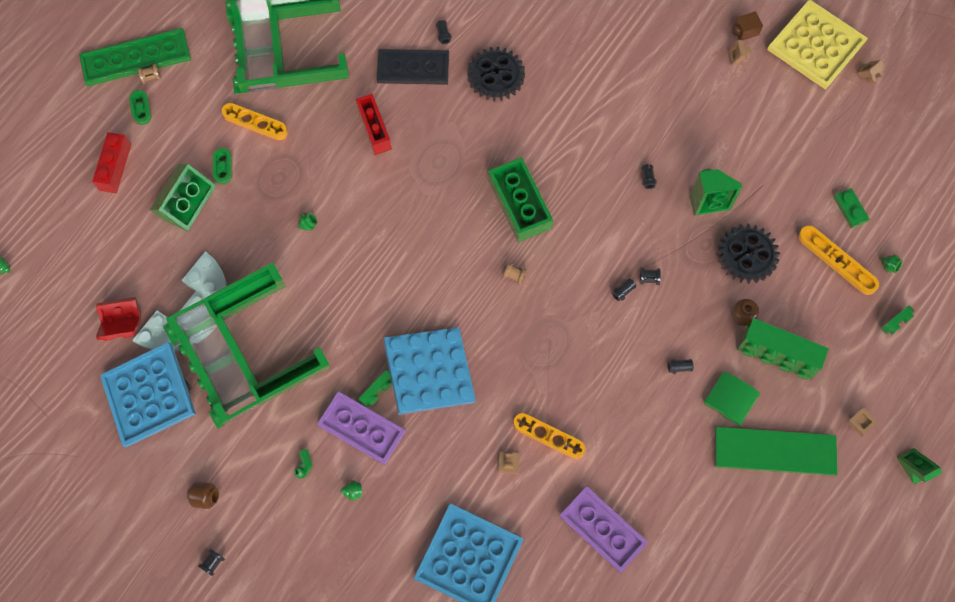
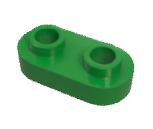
M136 90L129 96L132 118L137 124L145 125L152 118L149 98L144 91Z
M219 148L213 153L212 175L218 184H227L232 179V155L225 148Z
M910 305L885 324L881 330L885 334H894L901 328L898 324L902 321L906 324L914 317L912 313L915 310Z

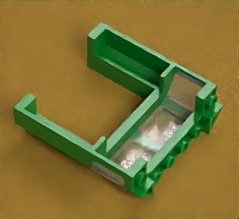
M226 0V16L230 26H232L233 34L236 35V38H233L234 48L237 49V54H234L236 65H239V68H236V76L232 78L234 94L349 78L345 53L338 54L339 64L291 71L284 70L279 20L341 12L339 0Z
M273 262L166 318L168 323L163 325L171 343L175 346L181 343L179 349L184 356H188L190 360L188 365L193 373L196 372L199 376L197 382L200 388L207 391L208 396L206 399L209 405L214 408L208 411L217 429L330 368L329 362L319 347L313 351L314 354L259 384L224 321L286 287Z

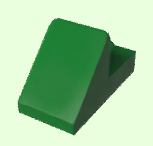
M915 448L897 457L914 484L920 481L927 482L942 474L940 466Z

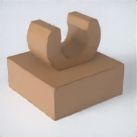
M737 40L728 49L732 65H739L743 60L747 59V55L752 54L751 48L745 47L743 40Z
M882 60L872 61L866 64L858 74L860 78H868L870 83H876L875 75L877 78L882 77L883 72L881 69L885 65Z
M864 408L847 421L861 437L878 423Z
M500 451L498 472L518 474L520 453Z

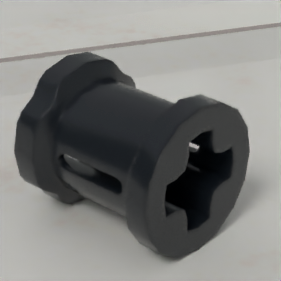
M640 268L639 281L641 285L644 283L660 285V268L656 270Z
M210 548L208 556L202 563L198 564V567L213 576L215 569L221 561L224 562L225 558Z

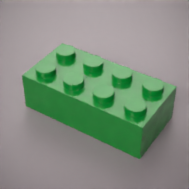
M522 157L488 170V181L518 243L552 229L553 218Z
M753 318L746 327L737 350L747 357L760 359L764 364L776 365L784 372H793L801 379L811 380L822 370L829 348Z

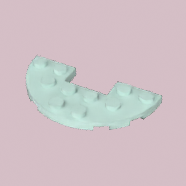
M206 251L181 280L195 291L181 310L227 287V281L222 269ZM203 303L176 318L182 328L187 330L211 316ZM157 310L132 341L148 350H153L167 342L171 343L163 328V325L168 323L166 320L168 317ZM217 325L191 338L192 345L198 344L207 338L216 329ZM181 343L176 346L173 345L175 352L181 351L179 349V345H181Z

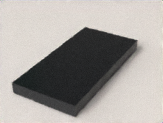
M379 49L377 83L448 85L449 50Z

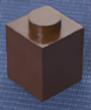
M757 12L736 17L733 33L739 40H746L760 34L763 24Z

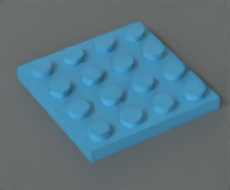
M459 328L385 337L383 339L398 415L471 404L476 401Z
M167 342L100 375L123 447H129L196 415L172 343Z
M449 504L414 580L459 602H496L524 539L453 504Z

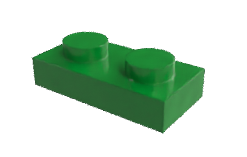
M852 188L835 194L833 198L851 229L870 220Z
M385 370L358 398L363 406L367 408L369 405H374L379 399L378 395L391 387L390 373Z

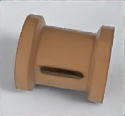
M153 64L152 67L145 69L138 68L143 84L149 80L161 79L157 64Z
M510 262L505 270L504 278H510L517 281L519 285H522L528 270L515 267Z

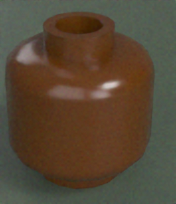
M751 299L739 300L732 309V318L740 326H748L752 319H757L759 315V307Z
M195 482L187 491V499L194 508L210 509L218 502L219 491L213 483Z

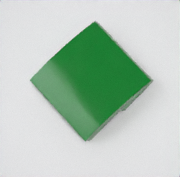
M724 371L707 396L704 404L721 413L723 418L741 426L759 398L760 392L739 378Z

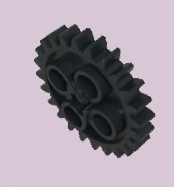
M497 46L496 51L490 47L489 52L483 49V54L477 52V58L472 57V63H469V69H467L470 88L474 87V93L479 92L480 98L483 95H486V100L493 97V102H495L497 97H499L500 101H503V96L510 99V93L515 96L516 90L520 91L521 85L524 84L525 66H522L523 61L518 60L519 55L513 56L512 50L509 53H506V48L500 51L499 46Z
M740 224L738 230L732 227L731 232L727 231L725 237L722 236L720 240L722 243L718 245V248L721 249L717 252V255L721 256L718 262H724L721 269L727 268L726 275L732 273L733 280L736 277H740V283L744 279L747 280L748 284H750L752 279L755 283H758L759 278L764 281L766 275L771 276L772 271H775L777 268L776 264L780 261L777 258L780 252L776 251L779 245H773L776 239H769L771 233L764 234V228L758 231L757 225L753 229L750 228L749 224L745 228ZM748 239L753 240L755 244L749 243ZM732 248H737L739 252H734ZM758 255L764 256L765 260H761ZM741 263H746L749 268H744Z

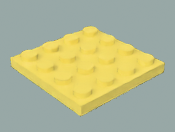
M808 0L769 45L767 50L826 90L868 38L812 0Z

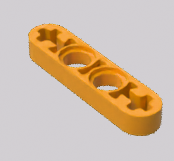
M227 103L222 107L223 117L231 123L275 140H283L287 137L286 125L278 120L233 103ZM245 115L251 116V120L248 122H243L242 118ZM262 121L268 123L265 128H259L258 124ZM280 128H282L283 132H278V134H276L275 130H280Z
M520 413L514 418L513 425L516 431L570 458L579 459L584 455L585 445L582 441L527 414ZM526 419V424L531 426V422L535 423L532 426L531 433L528 432L529 427L523 425L521 428L517 421ZM537 427H543L546 430V434L543 437H538L535 434L534 430ZM556 435L564 439V443L560 446L555 445L552 441ZM567 440H570L569 445L572 447L579 445L581 452L574 454L572 453V448L567 447V450L563 448L566 446Z

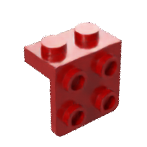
M136 297L97 303L96 309L101 322L96 334L97 340L110 341L118 337L129 338L136 334L141 320Z

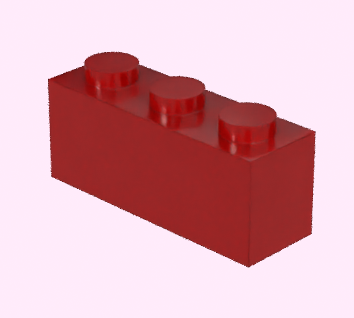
M373 93L355 99L374 155L392 150L390 138Z
M107 132L92 180L99 191L117 194L131 148V143L124 134Z

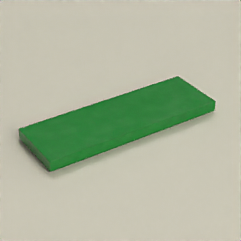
M183 28L79 54L84 81L87 87L139 74L138 68H149L153 64H157L159 69L191 61Z
M716 427L715 468L837 476L836 435Z

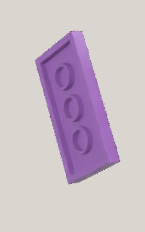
M339 391L317 424L318 427L383 465L387 464L406 433V430Z
M587 486L559 516L620 574L648 543Z

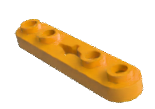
M805 226L801 229L798 235L799 241L865 295H871L879 288L878 279L813 226ZM841 257V262L836 263V258Z

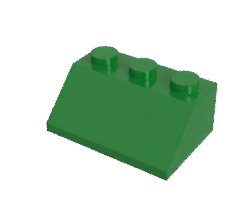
M178 164L149 210L164 221L188 231L216 185L189 164Z
M704 169L699 172L690 193L694 216L731 210L742 189V183L719 169Z

